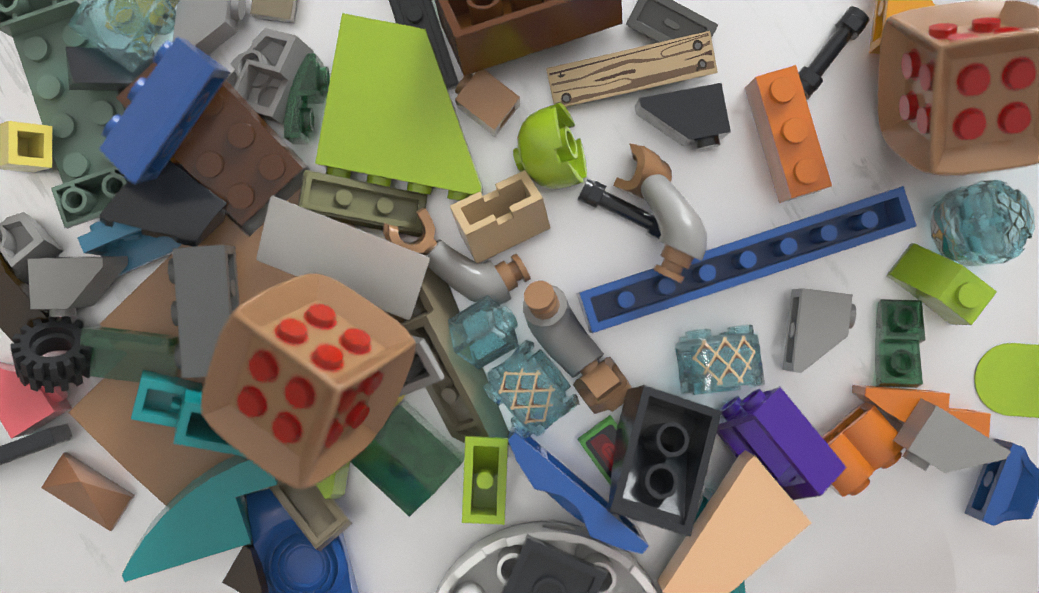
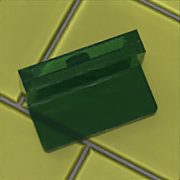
M103 326L82 328L80 345L93 347L90 369L92 377L140 382L143 370L174 378L178 375V368L174 358L175 346L179 343V336Z

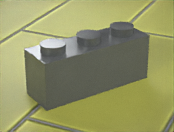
M211 245L172 248L173 258H170L168 261V276L170 282L175 284L176 301H173L171 305V317L173 324L178 326L179 343L175 346L174 358L177 368L182 371V378L207 376L219 335L229 317L240 306L235 246Z

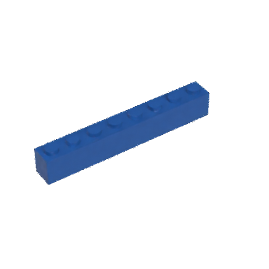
M904 186L707 250L702 261L694 258L689 269L683 268L680 275L685 278L682 283L652 268L577 293V297L590 333H595L917 227Z

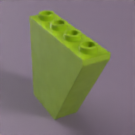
M342 13L315 164L327 167L326 174L348 179L351 178L352 172L366 174V182L391 187L392 180L407 182V191L431 195L432 187L448 190L447 198L458 201L478 192L483 194V186L426 29Z

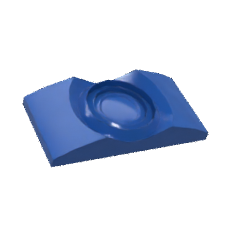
M517 424L512 426L509 430L508 442L516 461L534 489L546 492L567 512L584 523L590 537L619 549L643 554L647 550L649 545L638 526L627 517L608 512L609 502Z
M270 488L246 495L253 545L263 566L269 593H359L343 532L325 548L318 551L310 543Z

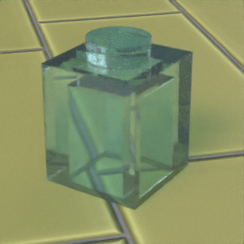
M489 296L484 297L448 319L454 352L478 370L519 346L515 332L518 323L513 312L507 306L501 307Z

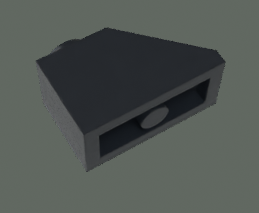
M722 83L642 97L638 99L635 105L636 115L682 146L695 144L696 150L720 146V139H723L731 132Z

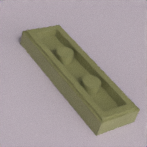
M304 170L298 206L338 222L383 230V223L397 226L399 234L420 237L423 227L415 212L421 208H426L427 195Z

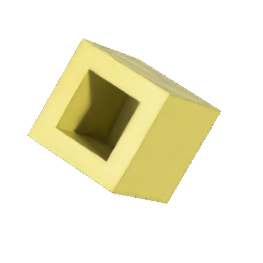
M15 121L1 123L0 170L37 172L52 168L53 126Z

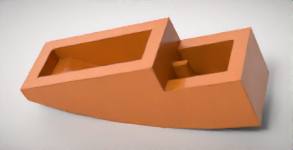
M852 385V393L863 402L875 405L883 415L900 424H905L920 399H923L940 407L989 438L991 413L972 409L949 408L950 393L934 390Z

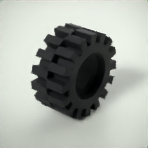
M48 316L49 322L42 323L40 318L33 320L34 327L31 328L26 324L21 327V334L15 333L12 338L13 344L10 347L17 378L20 377V382L24 386L30 383L31 390L37 392L44 386L45 393H54V387L61 386V391L63 392L70 390L69 383L73 382L78 387L83 384L82 376L86 378L92 376V368L96 369L97 357L94 338L89 326L84 327L83 322L79 319L72 323L69 316H64L61 321H57L56 317ZM52 351H67L59 356L43 357L44 354Z

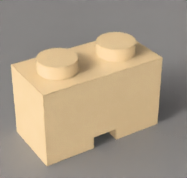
M525 170L496 183L497 190L482 196L481 192H478L450 205L460 235L476 263L489 259L551 229L543 197Z

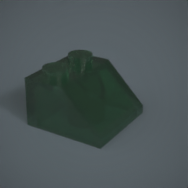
M405 401L391 414L373 441L350 462L410 517L463 463L464 454L414 407Z

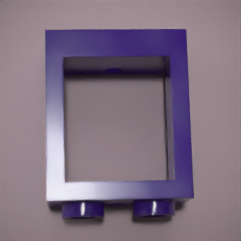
M781 387L765 392L757 389L744 399L736 396L720 408L722 416L720 417L717 429L718 436L736 458L745 450L753 454L792 500L821 496L847 468Z

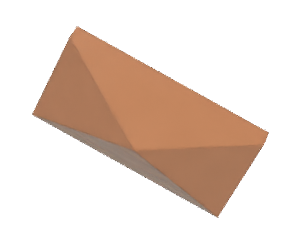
M67 452L61 455L41 487L109 531L115 528L135 496Z

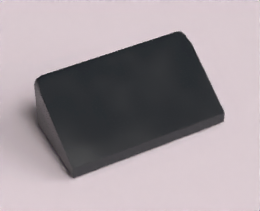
M66 47L69 90L123 91L153 63L154 50Z

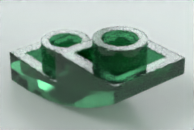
M307 53L294 77L289 92L284 120V138L292 144H309V133H313L315 130V116L313 108H308V104H323L324 91H328L329 68L328 66H323V62L316 53Z
M881 299L878 301L875 333L876 387L917 388L923 384L919 346L920 343L925 341L922 300Z

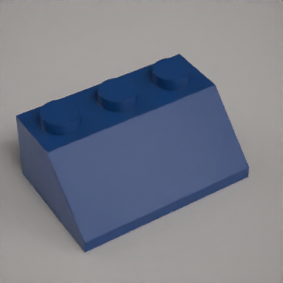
M176 37L173 43L167 40L162 44L153 58V62L157 66L148 79L141 77L131 88L127 99L131 101L122 116L119 114L114 115L103 129L102 136L106 139L99 149L134 184L158 178L231 73L186 39Z

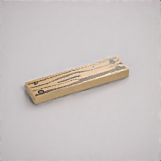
M710 31L546 68L553 104L562 103L565 107L718 73Z

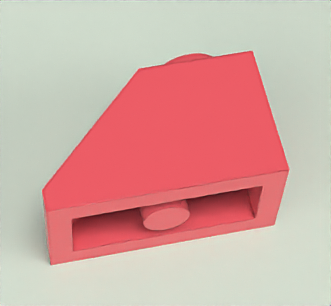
M0 362V421L11 439L31 434L72 409L67 400L68 392H62L61 386L54 387V393H45L44 386L38 392L31 390L30 383L24 386L20 382V377L17 378L14 365Z

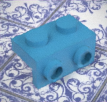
M98 221L89 227L91 232L77 237L83 252L86 254L128 256V265L119 276L172 254V248H178L182 245L176 243L170 237L162 236L155 238L142 235L141 228L114 222L113 227H109Z

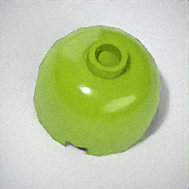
M562 103L542 108L530 114L519 130L517 136L518 147L513 149L514 161L519 171L525 170L531 180L543 188L554 190L583 183V178L587 177L586 158L581 139H574L569 128L576 125L567 108Z

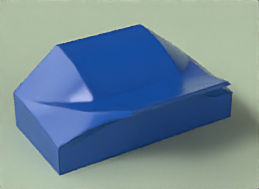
M994 438L993 441L1008 449L1011 453L1007 459L983 464L965 514L992 526L1004 521L1032 519L1039 501V469L1029 459L1025 447Z

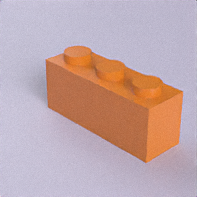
M796 65L756 76L745 87V91L779 203L832 187Z

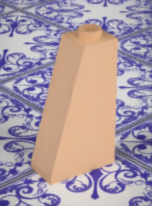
M745 450L737 457L694 523L691 537H685L657 582L663 593H730L807 528L811 521L753 454Z

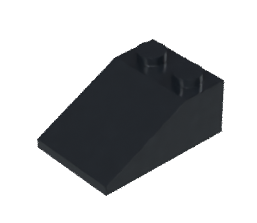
M646 385L628 389L616 432L608 512L691 537L722 411Z

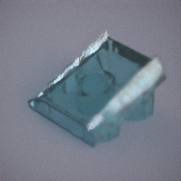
M83 0L67 25L133 73L137 66L146 63L152 56V43L157 35H166L174 30L175 7L180 0Z

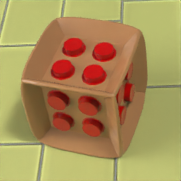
M974 0L916 8L888 17L882 33L878 77V117L882 136L886 144L917 170L935 175L960 176L1039 164V7L1021 1Z
M317 273L297 276L251 297L242 303L229 317L219 335L205 379L201 399L202 415L219 436L276 479L298 489L311 487L335 473L360 454L385 425L410 371L415 354V340L394 318L341 282Z

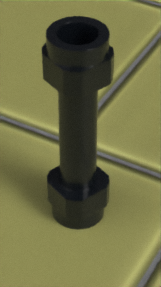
M850 6L835 24L837 28L835 33L811 64L799 70L798 73L806 99H809L822 84L823 79L821 76L848 41L856 39L868 24L869 17L861 9Z
M589 178L587 179L577 199L578 201L593 209H596L598 205L647 229L646 235L659 240L661 232L654 214L605 191L606 185Z

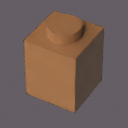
M485 69L476 72L474 75L464 76L455 89V93L458 94L455 98L457 108L495 137L520 106V97Z

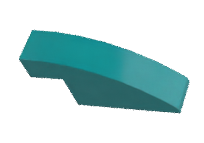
M143 370L132 411V420L175 427L173 444L244 456L219 436L203 417L201 399L204 384Z
M238 455L222 461L203 473L178 493L152 521L135 547L122 573L124 582L250 544L252 533L248 508L243 495L277 485L278 479L264 471L247 457Z

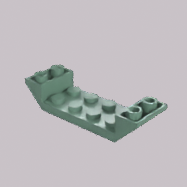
M0 0V31L13 37L42 125L53 126L52 154L63 184L52 187L51 190L64 228H71L100 218L99 215L129 181L99 149L106 139L102 136L103 129L114 115L119 114L122 116L126 108L116 99L122 91L69 90L65 51L66 47L108 48L97 15L88 0Z

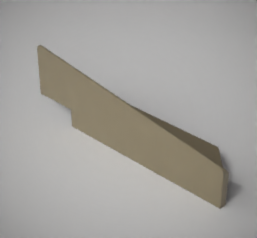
M427 267L411 319H406L405 322L401 323L411 336L424 338L445 376L441 381L425 388L451 437L465 443L466 436L508 438L509 430L451 289L445 281Z

